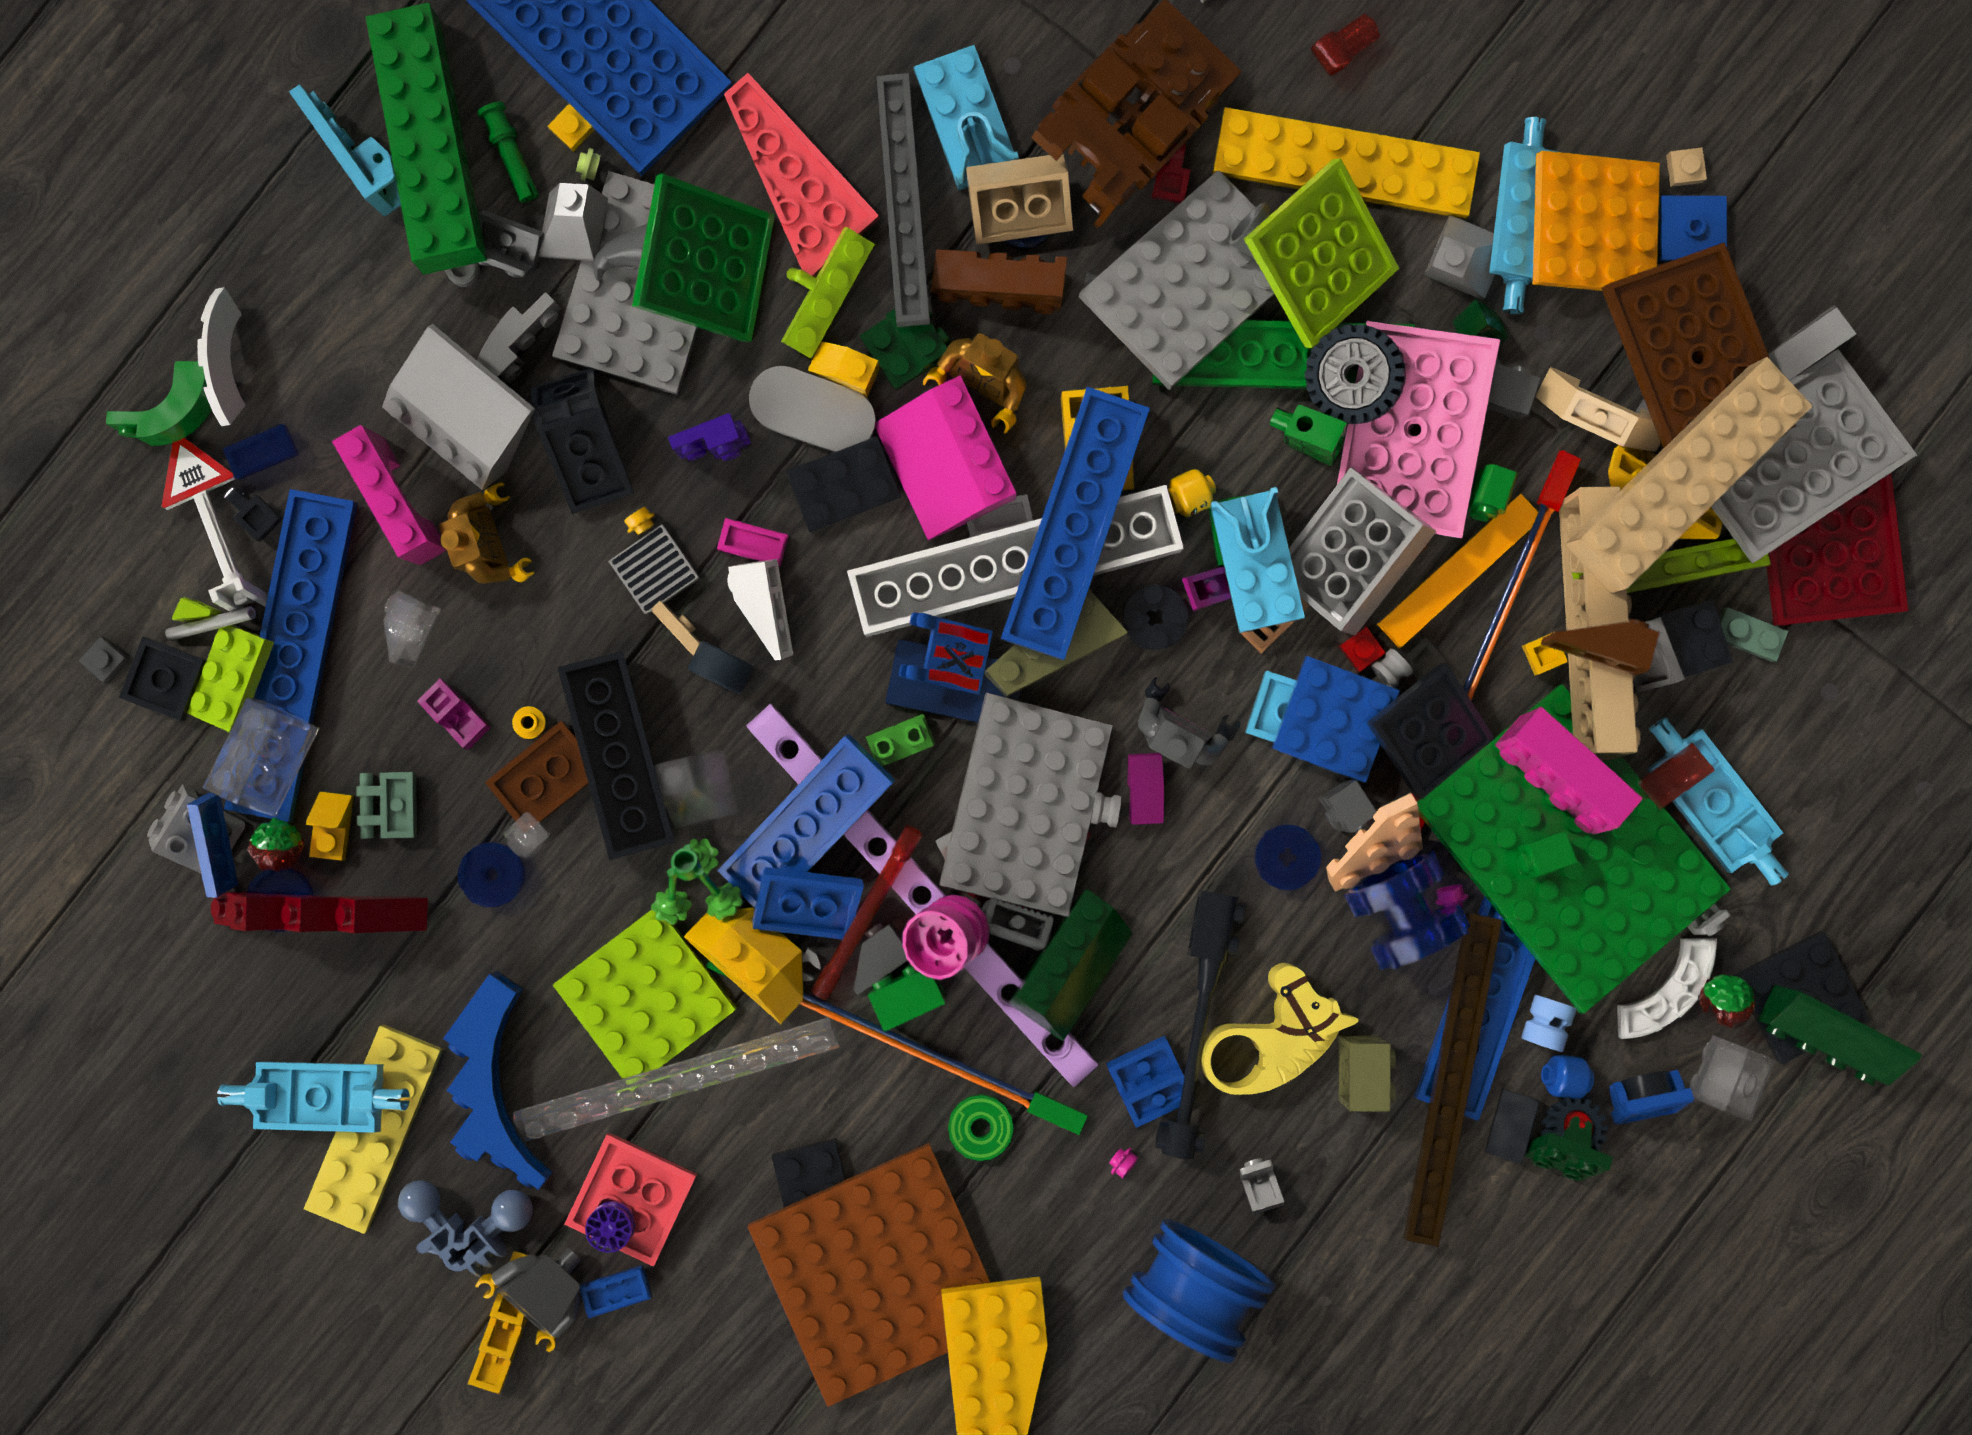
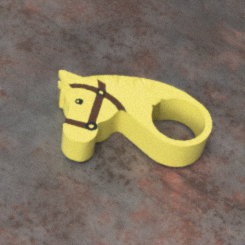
M1280 963L1272 967L1268 974L1269 985L1277 993V998L1274 1002V1022L1270 1024L1231 1023L1215 1027L1205 1036L1200 1068L1204 1076L1216 1088L1225 1093L1242 1095L1269 1091L1289 1082L1304 1072L1328 1050L1340 1030L1355 1025L1359 1020L1352 1015L1341 1013L1337 1000L1333 998L1327 999L1318 995L1301 969L1288 963ZM1232 1035H1243L1250 1038L1255 1049L1259 1051L1258 1065H1254L1249 1075L1242 1080L1224 1082L1217 1079L1211 1068V1055L1215 1046L1222 1039Z

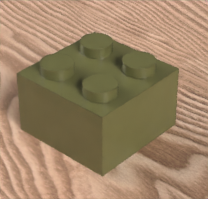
M1338 1035V1101L1349 1111H1390V1102H1395L1396 1097L1395 1083L1390 1082V1069L1395 1068L1396 1055L1394 1048H1390V1043L1378 1035Z

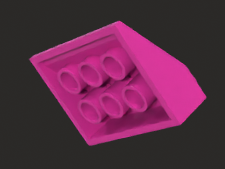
M961 375L928 390L875 423V429L928 541L1016 500V491Z

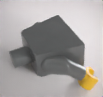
M568 1248L564 1250L556 1261L548 1255L537 1256L530 1254L508 1262L492 1274L482 1275L476 1283V1287L482 1283L490 1285L491 1289L485 1292L484 1298H490L497 1287H501L498 1292L539 1329L536 1336V1345L542 1339H549L546 1351L551 1352L555 1348L556 1338L561 1337L576 1320L580 1299L577 1292L580 1289V1284L570 1276V1273L581 1262V1259Z

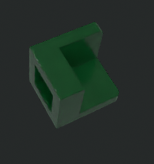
M1476 299L1453 320V325L1458 334L1500 339V345L1509 338L1498 314Z

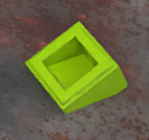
M184 597L180 599L172 620L192 622L223 613L198 600Z

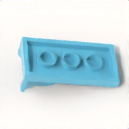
M975 45L914 66L917 81L958 191L968 187L966 167L1019 159L1018 153L1014 152Z
M300 84L290 90L289 93L362 196L384 217L401 206L392 156L372 137H369L352 150L351 147L355 145V142L347 131L340 127L335 120L337 117L325 101L323 102L314 90L308 93Z
M1277 487L1271 488L1270 491L1218 503L1213 501L1210 505L1239 633L1305 618L1277 500Z

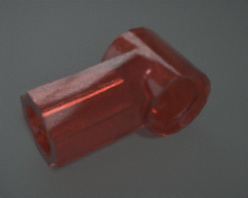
M1364 13L1338 32L1331 31L1320 38L1311 47V51L1328 76H1332L1347 66L1355 55L1376 42L1380 34L1374 20Z

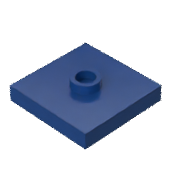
M1661 196L1659 198V263H1668L1725 242L1727 247V196Z

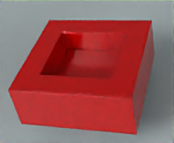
M1367 626L1338 646L1357 673L1386 653Z

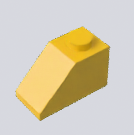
M821 341L808 372L851 388L868 397L880 366L878 360L851 348Z

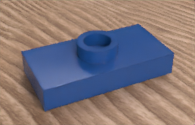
M644 1265L580 1284L579 1289L588 1319L649 1300L653 1296Z

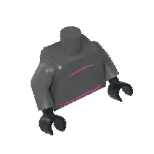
M1154 677L1145 689L1147 699L1144 701L1138 719V727L1144 733L1148 746L1189 769L1193 768L1196 764L1206 766L1214 764L1224 751L1228 741L1235 738L1241 723L1238 722L1236 726H1230L1226 723L1229 715H1225L1216 730L1217 734L1214 735L1210 731L1161 706L1160 701L1169 691L1170 685L1167 682L1161 689L1156 685L1157 677Z

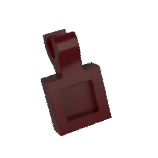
M1183 145L1169 160V164H1165L1156 174L1151 198L1178 204L1184 201L1191 172L1190 169L1181 168L1186 145Z

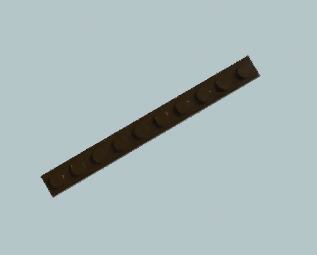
M1466 912L1403 1236L1406 1241L1439 1247L1501 928V919Z

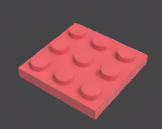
M609 1132L605 1136L564 1225L586 1235L587 1219L598 1206L613 1200L623 1202L634 1213L636 1227L633 1236L619 1251L654 1267L696 1179L697 1173Z

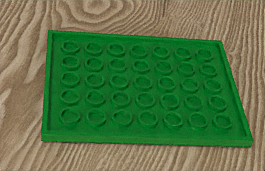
M1563 684L1557 686L1524 713L1526 714L1534 709L1543 707L1573 735L1571 696ZM1510 724L1494 737L1493 741L1425 798L1416 801L1419 816L1578 1012L1586 1013L1731 889L1623 757L1601 761L1643 799L1617 829L1597 834L1582 831L1574 823L1575 818L1566 810L1562 811L1554 806L1549 800L1550 795L1547 792L1530 784L1524 777L1525 772L1517 765L1513 766L1507 763L1500 756V750L1495 746V743L1511 727L1512 724ZM1566 831L1578 863L1530 878L1528 872H1524L1519 863L1518 855L1520 851L1518 846Z

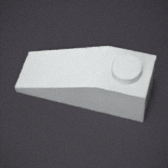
M777 559L728 567V586L730 591L733 592L734 601L774 660H782L792 656L793 650Z

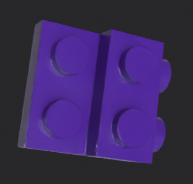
M730 413L668 437L672 450L682 460L687 458L688 461L702 458L706 455V450H709L717 460L722 458L723 461H729L739 457L741 450L746 449V445L751 444L748 432L741 420L735 421Z

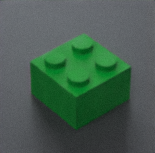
M910 963L903 967V974L893 978L892 973H889L873 983V988L870 989L868 998L883 1031L885 1032L944 1005L947 996L939 979L926 977L915 970Z

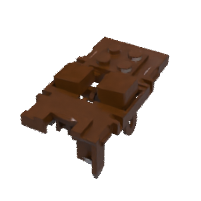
M1162 0L1140 25L1137 23L1126 35L1120 34L1115 42H1112L1067 88L1064 94L1053 104L1052 108L1055 112L1051 111L1038 124L1039 128L1031 138L1056 161L1070 147L1068 150L1070 155L1077 150L1085 157L1080 163L1083 167L1090 162L1097 169L1093 175L1095 178L1091 181L1082 197L1097 213L1101 214L1093 225L1095 228H1099L1111 216L1119 204L1123 205L1136 191L1134 189L1135 186L1141 191L1209 117L1208 113L1219 102L1218 98L1234 82L1242 71L1168 0ZM1137 87L1143 95L1132 105L1126 98ZM1148 99L1152 102L1143 112L1138 110ZM1114 112L1120 120L1111 125L1107 121L1110 117L1108 113ZM1127 124L1132 128L1133 135L1127 132L1123 136L1117 130ZM1185 133L1186 136L1169 153L1173 144Z

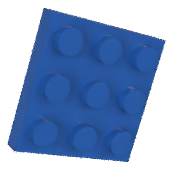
M1305 656L1271 749L1366 783L1380 746L1379 741L1369 728L1367 722L1398 697L1400 690Z

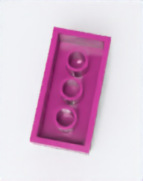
M1543 707L1519 716L1495 743V746L1500 750V756L1507 763L1513 766L1517 765L1525 772L1524 777L1536 788H1542L1550 795L1549 800L1558 809L1569 812L1575 818L1574 823L1586 833L1597 834L1617 829L1643 799Z

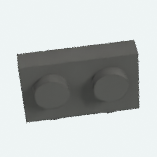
M486 210L478 213L487 261L478 264L495 266L505 270L507 275L517 278L526 277L533 272L538 265L539 251L544 232Z

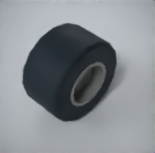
M705 641L700 642L688 666L691 672L737 694L742 693L754 668L749 662Z

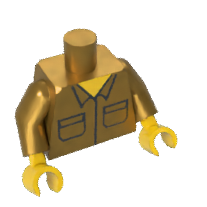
M978 333L973 340L965 338L953 341L937 362L938 367L929 370L923 385L925 386L928 379L936 380L938 385L945 383L947 379L946 372L950 373L949 375L954 378L961 375L964 384L997 404L1004 406V409L992 419L991 425L995 428L1000 420H1002L1006 425L1004 433L1008 432L1016 423V415L1013 411L1018 410L1027 383L1019 369V357L1014 352L1005 348L999 340L990 339L982 333Z
M497 483L488 487L484 494L478 492L458 499L452 504L447 514L448 520L439 524L442 534L441 544L447 549L452 566L455 569L468 573L478 583L508 581L510 577L521 583L534 574V572L527 573L522 569V567H526L532 562L529 558H522L512 567H508L490 508L486 507V503L496 506L509 500L510 496L500 498L496 492L497 488L505 485L504 483Z

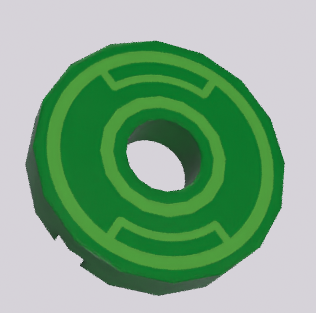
M983 1093L970 1095L959 1102L951 1112L948 1123L950 1140L955 1149L966 1158L977 1161L993 1159L1003 1153L1011 1142L1013 1134L1012 1115L1008 1108L994 1096ZM982 1118L989 1122L990 1130L986 1135L979 1136L973 1133L971 1125L976 1119Z

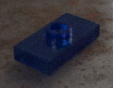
M280 424L223 448L234 478L237 480L299 455L285 424Z

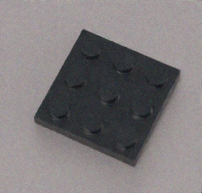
M1440 663L1367 722L1369 728L1417 800L1425 798L1495 739L1446 663Z
M1822 931L1733 975L1745 980L1753 988L1754 1003L1752 1002L1749 1008L1776 1061L1780 1064H1785L1806 1052L1795 1047L1797 1040L1789 1036L1782 1040L1766 1032L1768 1025L1757 1020L1775 985L1803 992L1861 1023L1870 1020L1828 937Z

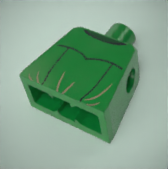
M1298 405L1294 414L1277 407L1269 426L1285 432L1284 443L1287 446L1329 466L1333 465L1344 443L1347 429L1346 422L1303 405ZM1308 428L1309 431L1302 432L1300 429Z

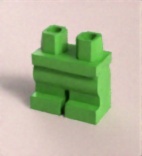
M924 714L866 736L874 759L882 767L933 747L936 744Z

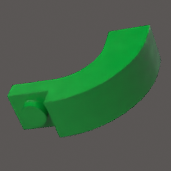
M175 361L172 387L162 403L155 408L141 412L107 411L106 424L119 431L118 434L121 436L138 438L151 446L167 445L185 438L194 432L212 411L204 391L207 383L203 367H199L198 361Z

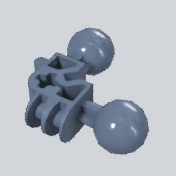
M412 1181L405 1185L398 1198V1208L401 1215L411 1222H423L432 1232L417 1245L419 1253L428 1252L439 1255V1258L443 1260L445 1266L450 1270L463 1271L467 1268L478 1277L484 1273L483 1266L491 1268L496 1264V1256L505 1257L507 1255V1248L498 1234L502 1231L515 1232L521 1230L528 1225L533 1215V1204L528 1195L519 1190H507L498 1194L494 1199L491 1215L486 1220L481 1215L462 1233L463 1220L457 1213L449 1219L446 1218L439 1209L440 1193L437 1187L429 1181ZM477 1238V1240L469 1247L466 1253H463L462 1255L458 1253L459 1250H464L474 1239Z

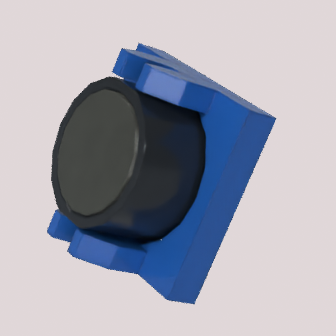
M1678 1070L1669 1071V1074L1668 1071L1642 1074L1612 1083L1609 1086L1614 1107L1611 1116L1613 1123L1616 1125L1678 1113L1694 1100L1691 1088L1685 1089Z

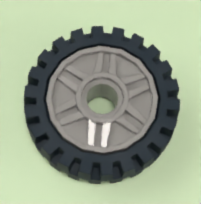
M1344 325V327L1336 328L1328 335H1324L1320 342L1311 350L1312 353L1306 363V387L1313 403L1324 414L1342 420L1347 424L1368 423L1385 415L1396 404L1405 385L1406 368L1398 346L1384 332L1366 325ZM1353 366H1361L1364 371L1362 380L1355 384L1350 383L1347 379L1349 369Z

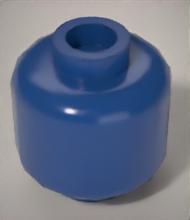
M1554 1055L1543 1066L1541 1079L1550 1095L1560 1098L1580 1099L1593 1088L1594 1073L1583 1058Z

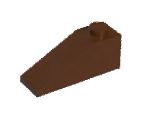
M1629 620V622L1553 632L1542 638L1541 645L1637 676L1650 670L1660 632L1649 629L1650 625L1646 622Z

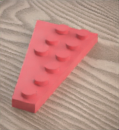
M747 73L724 96L801 270L816 277L844 227H848L862 235L879 220V215L753 77Z

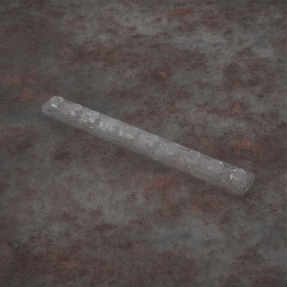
M828 1017L513 1112V1122L526 1142L840 1048L838 1037Z

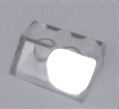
M247 698L202 788L232 803L276 816L314 741L319 727L262 699Z

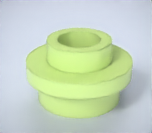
M589 148L587 154L580 153L576 172L582 173L580 180L585 181L587 178L594 181L601 155L593 153L594 149Z

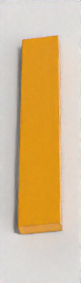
M1519 494L1508 504L1504 514H1498L1496 518H1492L1377 625L1398 648H1401L1532 528L1538 511L1522 494Z

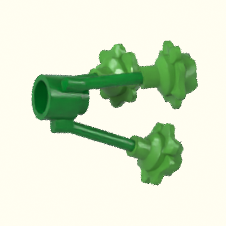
M692 839L690 844H686L683 849L673 854L671 858L672 868L667 870L669 888L666 889L665 893L657 892L656 901L651 905L652 911L656 912L655 917L657 920H664L674 925L678 919L684 921L687 918V911L691 908L692 903L686 900V892L676 891L678 877L687 881L697 877L711 891V896H708L705 900L708 905L707 913L709 916H715L718 920L735 915L738 907L743 904L739 887H733L731 883H726L722 887H716L708 877L710 871L719 865V861L715 858L719 851L711 846L708 839H702L700 842L697 839Z

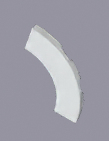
M225 287L215 289L206 303L201 317V321L204 322L202 339H198L199 367L204 369L207 383L204 391L210 407L221 426L231 425L246 406L236 387L230 358L232 334L242 314Z
M1680 938L1679 956L1672 973L1657 991L1642 1000L1617 1005L1618 1038H1636L1660 1031L1662 1027L1670 1024L1678 1017L1681 1018L1695 1004L1707 979H1710L1715 963L1717 938Z

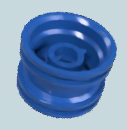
M1164 1219L1160 1224V1228L1164 1233H1157L1152 1239V1243L1159 1250V1253L1148 1273L1140 1271L1133 1273L1131 1283L1134 1286H1127L1122 1293L1123 1298L1146 1320L1181 1343L1216 1360L1233 1363L1238 1355L1235 1348H1241L1246 1341L1244 1334L1238 1328L1250 1307L1264 1308L1267 1299L1263 1294H1271L1275 1284L1260 1269L1229 1248L1189 1226L1171 1219Z

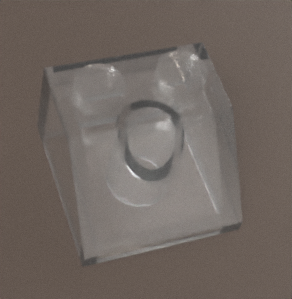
M1713 1035L1711 1041L1703 1049L1702 1064L1690 1083L1694 1099L1752 1121L1775 1060Z

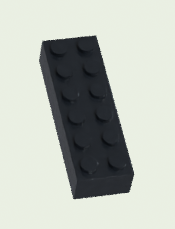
M623 651L557 667L609 861L674 843Z

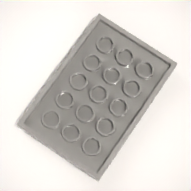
M608 171L602 194L608 198L599 251L609 241L619 235L648 223L655 184ZM581 260L552 357L679 395L699 328L632 307L639 269L635 267H612L605 271L600 281H597L593 269L594 261Z
M1216 171L1088 284L1078 296L1168 390L1275 295L1256 260L1229 244L1230 237L1235 228L1256 207L1220 171Z
M1839 349L1789 380L1813 407L1795 423V428L1788 430L1711 506L1752 563L1917 456L1916 452Z
M986 693L939 886L987 898L996 897L997 900L1002 899L1004 902L1008 901L1012 904L1067 917L1070 911L1092 816L1095 792L1098 790L1112 725Z

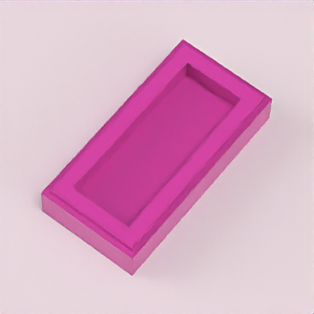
M725 518L717 550L755 561L777 559L778 567H781L789 535Z

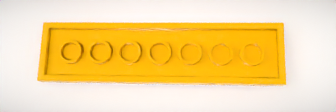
M1225 107L1212 174L1220 171L1225 177L1300 189L1331 160L1341 158L1363 201L1467 219L1470 213L1480 152Z

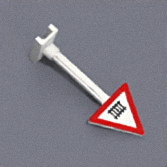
M186 438L172 443L162 507L169 510L191 499L195 500L224 576L222 579L224 584L208 590L213 603L228 611L242 609L245 605L254 601L266 606L267 593L245 581L242 573L238 572L208 495L209 491L235 480L236 475Z

